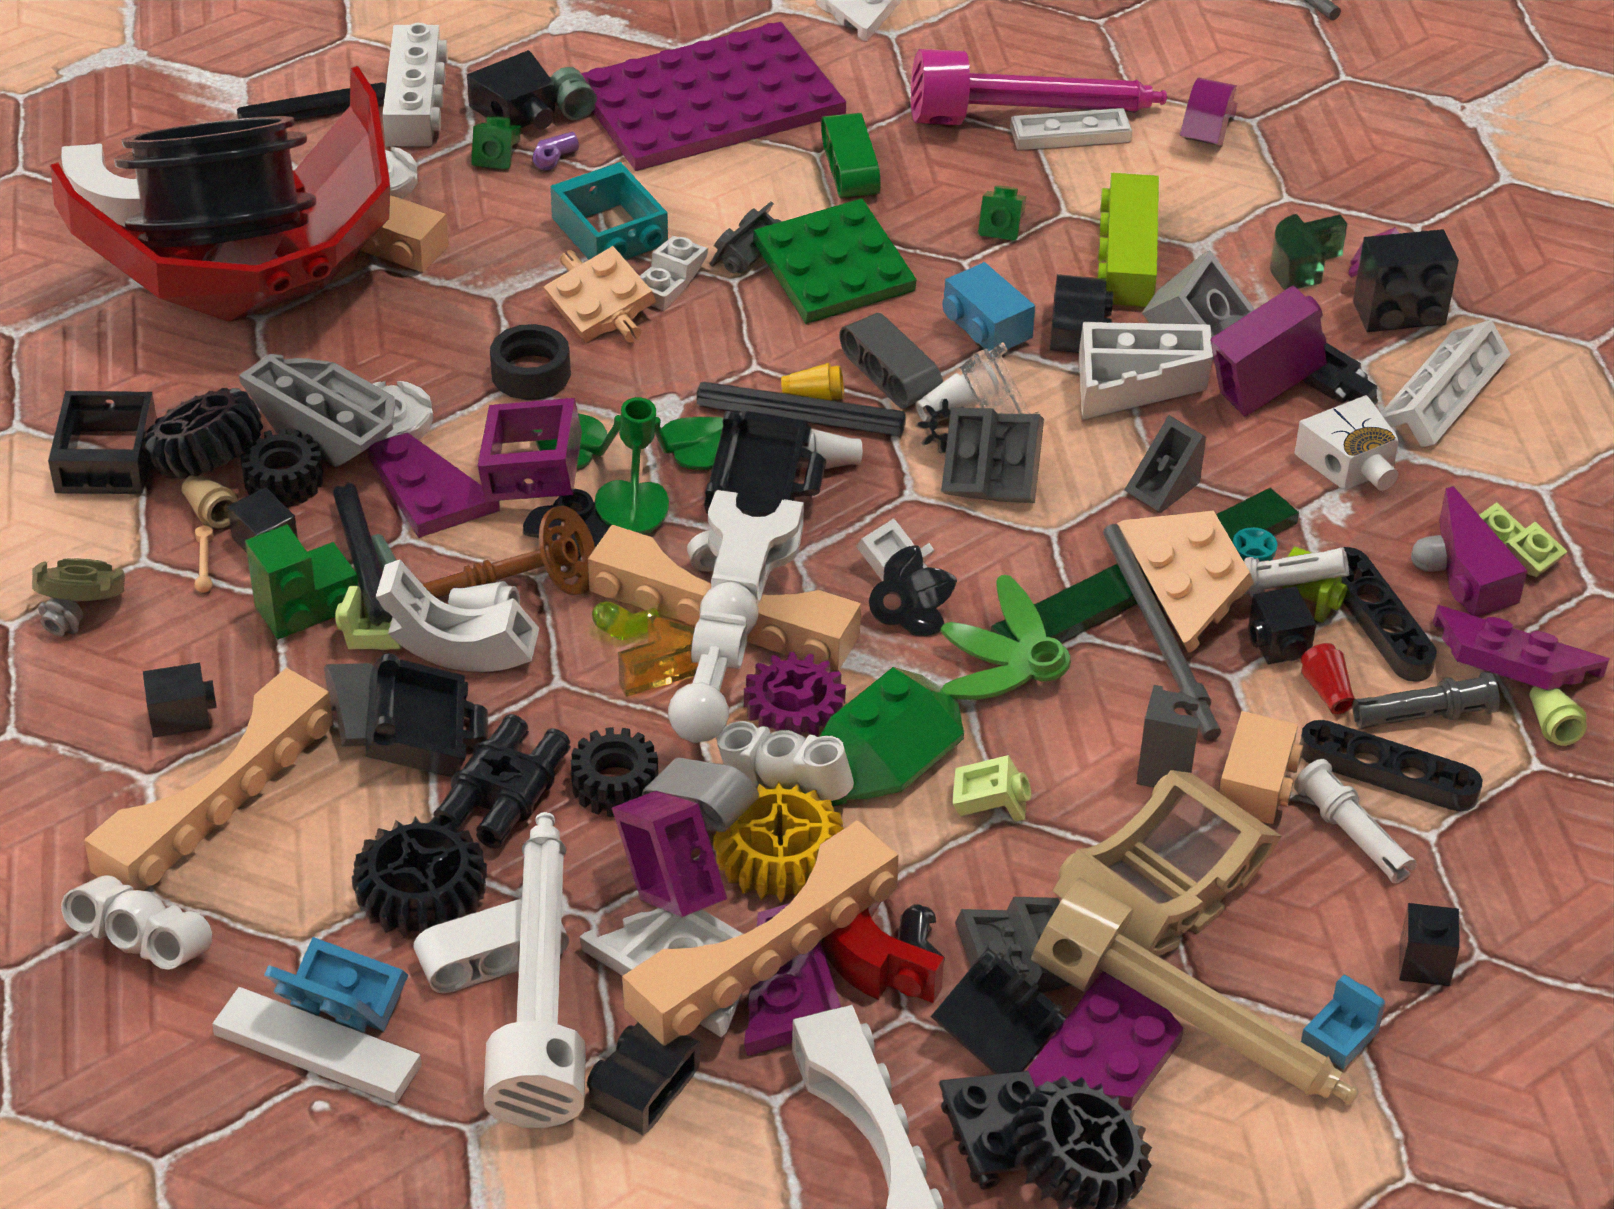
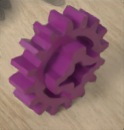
M789 652L788 660L781 661L778 656L772 655L770 666L758 662L755 665V674H747L744 707L748 708L747 718L749 721L759 720V727L765 726L769 729L772 727L775 731L790 730L802 735V732L808 731L809 734L819 737V727L825 728L830 717L844 707L846 685L841 684L842 674L840 671L830 673V662L827 660L818 665L815 664L813 654H808L804 660H797L795 652Z

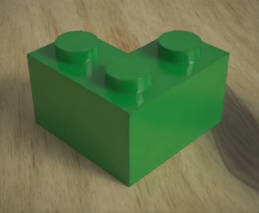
M288 524L245 540L254 605L278 640L334 618L336 608L339 603L343 602L349 586H359L357 573L334 542L307 552Z

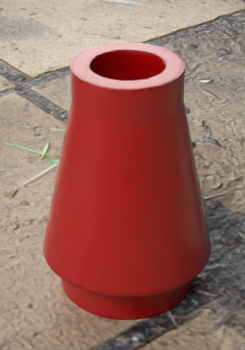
M1322 643L1307 650L1301 657L1303 665L1301 674L1327 704L1332 714L1338 715L1351 710L1355 697L1352 692L1344 653L1337 650L1331 643Z

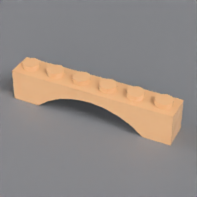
M611 525L588 558L590 592L671 617L687 624L696 626L699 621L701 601L708 590L711 589V583L697 578L679 567L660 549L653 537ZM821 590L799 594H762V598L758 603L757 623L747 635V642L785 655H789V652H795L797 658L804 660L808 654H813L815 664L818 665L827 660L830 662V669L839 671L860 637L861 603Z
M286 667L254 695L253 712L246 732L234 751L215 770L196 784L172 796L145 805L118 810L84 839L91 873L97 877L104 875L113 876L121 881L123 885L132 886L133 890L144 891L147 887L156 884L163 874L180 858L190 854L204 837L218 825L224 824L237 808L251 796L257 795L265 784L284 767L290 766L302 751L328 732L329 728L333 725L329 691Z
M859 820L855 821L820 845L816 864L805 886L792 902L771 920L743 935L720 943L693 948L662 949L623 975L624 1009L663 1046L680 1035H688L696 1029L702 1020L720 1008H727L739 998L740 994L759 981H766L773 977L781 966L799 954L810 952L822 938L837 928L848 926L859 913L875 902L886 900L897 888L899 854Z

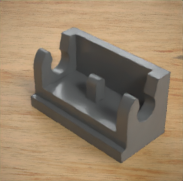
M1153 686L1144 721L1136 784L1154 788L1163 776L1168 775L1170 770L1192 773L1200 719L1189 715H1179L1174 710L1185 708L1189 711H1197L1199 701L1196 698L1186 694L1163 690V686Z

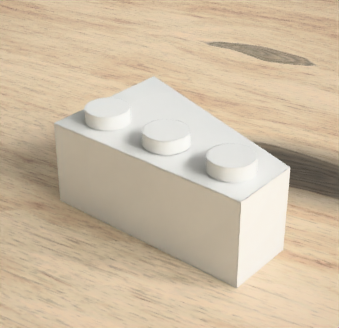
M1083 322L1079 349L1082 420L1207 390L1213 359L1210 325Z

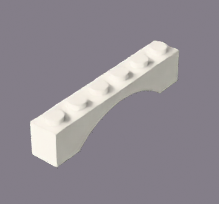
M853 1005L793 1019L792 1052L808 1092L830 1103L848 1117L869 1140L881 1162L888 1186L889 1196L886 1209H944L939 1191L936 1188L929 1189L925 1180L927 1169L920 1147L918 1145L912 1147L907 1137L909 1125L905 1110L901 1104L894 1105L890 1096L892 1086L887 1067L884 1063H876L873 1055L875 1052L874 1039L867 1023L860 1024Z

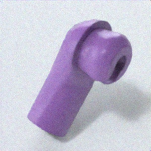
M569 132L540 140L532 157L535 166L540 170H551L556 166L561 155L579 150L576 134Z

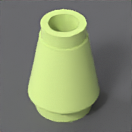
M1533 686L1529 697L1543 736L1548 741L1561 746L1571 745L1581 739L1587 728L1585 711L1559 688L1546 690Z

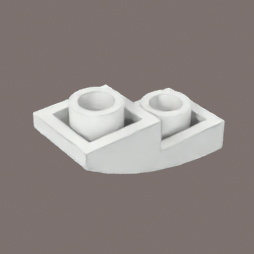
M672 236L652 252L651 267L640 275L641 279L654 294L656 303L651 306L664 311L680 296L702 266L708 255V248L695 244L688 238Z

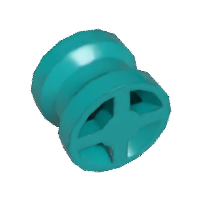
M1255 527L1238 531L1234 535L1232 542L1243 561L1248 557L1258 558L1260 562L1271 561L1276 555L1278 546L1276 538L1270 532Z

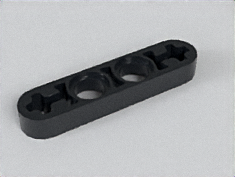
M1344 547L1349 567V576L1342 577V584L1347 585L1346 595L1343 600L1344 604L1399 677L1415 682L1429 678L1433 673L1437 654L1434 644L1368 556L1356 548ZM1361 594H1371L1377 596L1381 601L1375 603L1365 602L1358 596ZM1395 624L1401 627L1403 631L1399 633L1387 632L1381 628V625Z
M1314 720L1302 728L1300 745H1303L1301 757L1309 764L1318 759H1325L1331 764L1332 772L1454 811H1468L1474 808L1479 801L1483 779L1475 768L1331 721ZM1319 741L1325 742L1324 745H1318ZM1342 747L1347 748L1346 754L1341 753ZM1362 752L1371 753L1379 761L1370 764L1363 763L1355 755ZM1414 767L1421 770L1425 776L1410 778L1404 775L1401 769ZM1434 777L1439 778L1438 783L1433 782ZM1456 785L1463 786V789L1460 790L1456 789L1455 787Z

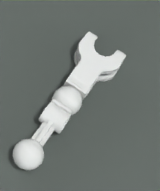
M721 490L715 492L708 510V523L711 527L708 545L717 559L711 579V589L708 590L701 601L700 619L695 627L691 650L692 662L699 664L693 683L677 690L670 700L668 707L670 724L679 737L692 743L706 742L719 736L727 725L729 707L725 697L720 692L726 668H741L747 645V635L757 623L758 603L762 598L769 573L773 569L791 562L798 554L804 526V502L782 500L774 513L765 517H752L743 514L736 507L738 493Z

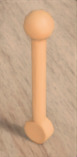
M203 525L195 530L196 541L200 543L199 577L196 578L194 585L197 591L206 593L211 590L213 585L211 578L208 577L209 542L213 540L214 535L213 529L210 526Z

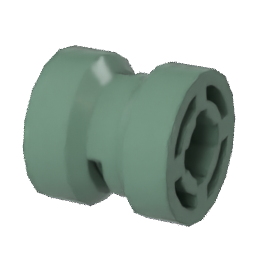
M565 67L553 73L550 78L554 84L555 102L564 116L570 120H579L590 115L595 109L597 96L591 86L586 83L581 72L574 67Z

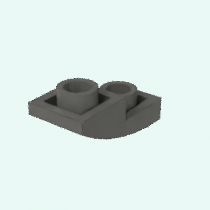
M372 663L326 664L324 667L327 691L330 694L331 710L337 713L342 747L366 746Z

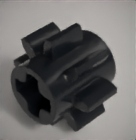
M941 399L938 411H935L929 405H925L923 410L928 415L926 421L915 424V427L925 429L927 435L921 444L927 445L932 441L938 442L939 453H945L948 434H936L934 430L937 428L938 423L935 418L936 416L940 419L950 418L951 409H948L949 403L947 399Z

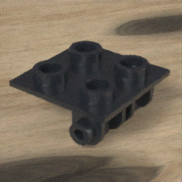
M987 948L930 1017L994 1074L1021 1072L1051 1033H1054L1067 1017L1060 1012L1063 1006L1059 1003L1055 1005L1042 992L1039 993L1037 991L1039 985L1036 982L1031 986L1025 981L1027 975L1024 972L1019 975L1018 971L1002 958L1004 954L1001 951L996 955Z
M1029 1071L940 1080L939 1086L944 1100L941 1104V1109L943 1113L948 1115L953 1127L952 1135L954 1140L961 1141L958 1145L960 1154L969 1155L966 1161L971 1170L969 1175L971 1181L979 1183L980 1188L983 1190L990 1189L999 1184V1173L1024 1170L1014 1166L1018 1153L1008 1146L1013 1135L1009 1128L1012 1125L1013 1118L1019 1111V1105L1027 1095H1031L1036 1089Z

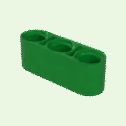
M862 113L822 116L821 134L823 147L839 198L880 194L881 179L879 165Z

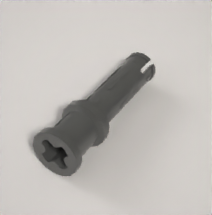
M1488 671L1480 673L1479 678L1454 681L1451 677L1444 678L1437 686L1426 689L1410 690L1377 697L1357 698L1353 700L1352 710L1354 721L1357 722V728L1363 729L1380 724L1415 720L1429 716L1442 715L1449 720H1455L1460 718L1462 713L1485 710L1488 714L1496 713L1499 709L1500 698L1495 677Z

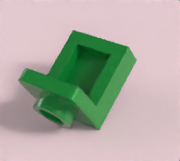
M487 117L486 123L473 126L472 165L500 169L510 168L512 145L520 142L521 126L510 125V118Z
M994 186V192L987 191L982 197L978 234L986 237L1016 240L1019 235L1021 215L1025 212L1027 196L1017 195L1018 188L1009 186Z

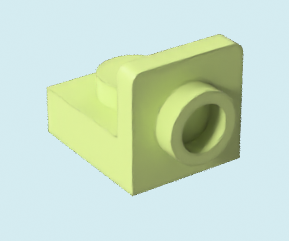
M1009 755L955 768L953 806L960 816L1005 806L1015 822L1025 820L1026 801L1031 799V787L1024 772L1019 773Z

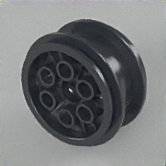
M271 116L184 125L140 133L122 139V146L124 148H132V152L115 157L114 163L118 168L135 169L142 213L133 215L124 221L125 228L129 231L145 232L138 236V240L147 247H183L261 237L306 225L309 223L308 214L301 213L300 211L316 205V196L310 193L296 192L290 149L305 144L307 142V135L303 132L287 131V128L294 126L293 117Z

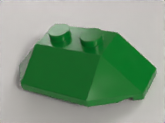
M892 667L831 716L820 737L833 736L843 742L854 781L852 790L846 796L831 801L832 806L847 804V800L870 799L902 792L964 740V729L958 699H953L941 690L942 687L921 674Z

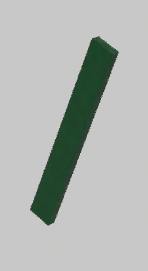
M1270 487L1216 515L1233 542L1234 535L1245 528H1260L1275 535L1297 524L1299 511ZM1117 563L1034 604L1040 615L1046 636L1063 642L1137 605V602ZM1146 579V581H1147V583H1148V585H1149V587H1150V589H1151L1153 595H1155V593H1154L1153 589L1151 588V586H1150L1148 580ZM1005 619L991 626V632L1019 642L1011 632Z

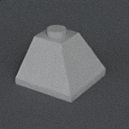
M1209 250L1158 289L1142 314L1149 323L1210 325L1212 338L1255 309Z

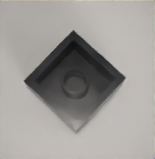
M1444 229L1364 237L1353 303L1366 332L1446 325L1459 259Z

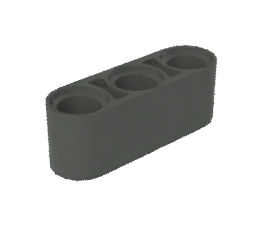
M875 313L840 329L839 340L845 355L898 407L905 409L915 405L917 401L943 383L941 373L936 364L883 314Z

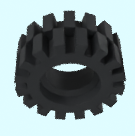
M279 429V435H273L271 430L264 432V439L259 437L258 440L253 442V446L250 449L244 450V453L241 455L245 490L247 489L248 495L266 487L280 502L285 501V506L290 507L293 506L294 499L304 503L308 501L307 494L314 497L318 493L317 487H322L323 469L319 445L317 441L313 442V438L308 434L302 437L299 430L294 429L291 435H287V429ZM281 466H291L290 468H287V469H280V470L274 469V468L281 467Z
M614 727L605 728L606 735L601 736L598 730L591 732L590 741L583 737L578 742V749L574 748L571 754L573 794L575 798L579 797V804L584 808L591 804V812L597 815L604 808L607 809V817H614L612 807L641 797L643 789L658 776L657 751L654 752L653 743L650 740L645 742V736L639 732L632 738L630 729L623 727L621 734H614ZM611 767H621L631 771L616 777L605 776L599 773Z

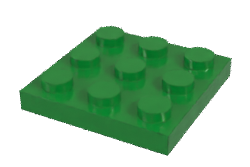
M863 198L754 229V244L805 324L910 293L916 289V277Z

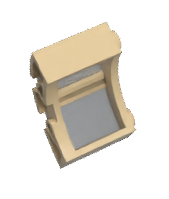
M1170 770L1168 775L1163 776L1157 782L1152 791V797L1147 804L1122 829L1095 846L1077 849L1075 853L1071 854L1063 862L1059 870L1060 879L1053 892L1063 899L1074 882L1080 877L1134 910L1123 936L1154 955L1160 956L1179 947L1180 939L1177 937L1190 929L1195 934H1198L1212 923L1225 910L1224 904L1220 901L1238 885L1244 889L1249 884L1282 836L1192 773Z

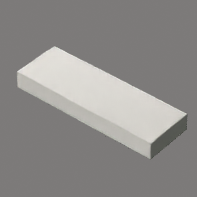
M1124 108L1012 116L1010 129L1017 150L1131 142L1132 129Z

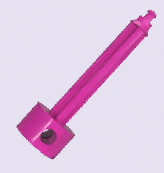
M918 49L912 68L911 113L915 123L961 125L966 117L968 104L1090 110L1124 108L1125 111L1136 113L1141 108H1151L1152 103L1164 105L1167 101L1165 90L1160 92L1153 91L1151 85H1143L1137 79L1128 81L970 73L969 59L965 51Z

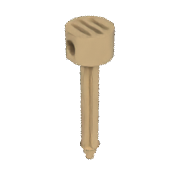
M1081 877L1068 890L1047 923L1031 957L1033 962L1084 993L1091 987L1103 970L1306 1092L1305 1095L1319 1094L1328 1099L1332 1093L1344 1100L1346 1105L1351 1104L1356 1099L1358 1088L1356 1086L1351 1087L1339 1080L1343 1072L1333 1067L1329 1055L1325 1057L1124 937L1123 933L1134 912L1133 908Z

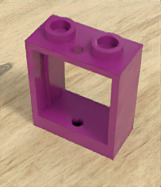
M575 398L489 405L477 466L485 502L573 495L582 437ZM558 439L555 450L501 454L503 443ZM531 479L533 483H526L524 480Z
M654 791L612 807L641 901L684 917L727 899L698 803ZM695 848H698L700 856L694 860L691 857V853Z

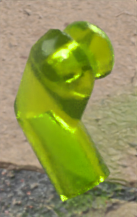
M607 601L600 602L592 611V619L595 625L618 640H627L661 629V620L655 608L633 614L621 606Z

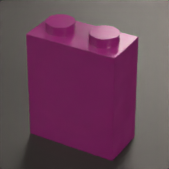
M1292 285L1210 338L1220 393L1244 417L1327 364L1324 347L1327 341L1322 332L1320 319L1323 317V313L1317 301L1311 296L1305 297Z

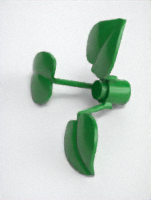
M634 397L622 404L621 415L614 417V425L607 434L603 423L598 419L578 413L582 437L577 469L589 465L593 455L603 456L618 432L624 444L632 449L631 483L623 480H614L598 489L595 495V510L599 518L610 527L615 525L640 534H647L657 529L668 514L669 498L662 485L655 482L639 483L641 449L646 448L653 441L655 435L664 453L673 452L674 460L678 465L693 470L713 469L723 427V418H680L666 423L661 428V419L656 417L655 405L646 398ZM558 439L535 442L539 451L555 450Z

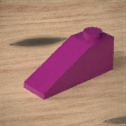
M1454 486L1446 488L1439 523L1441 536L1446 547V571L1452 596L1471 615L1476 617L1520 603L1527 574L1526 568Z

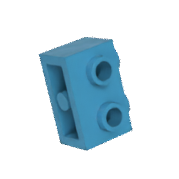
M983 262L945 279L944 299L942 301L943 312L951 321H954L966 331L973 341L979 343L990 354L994 356L1033 338L1035 305L987 263Z

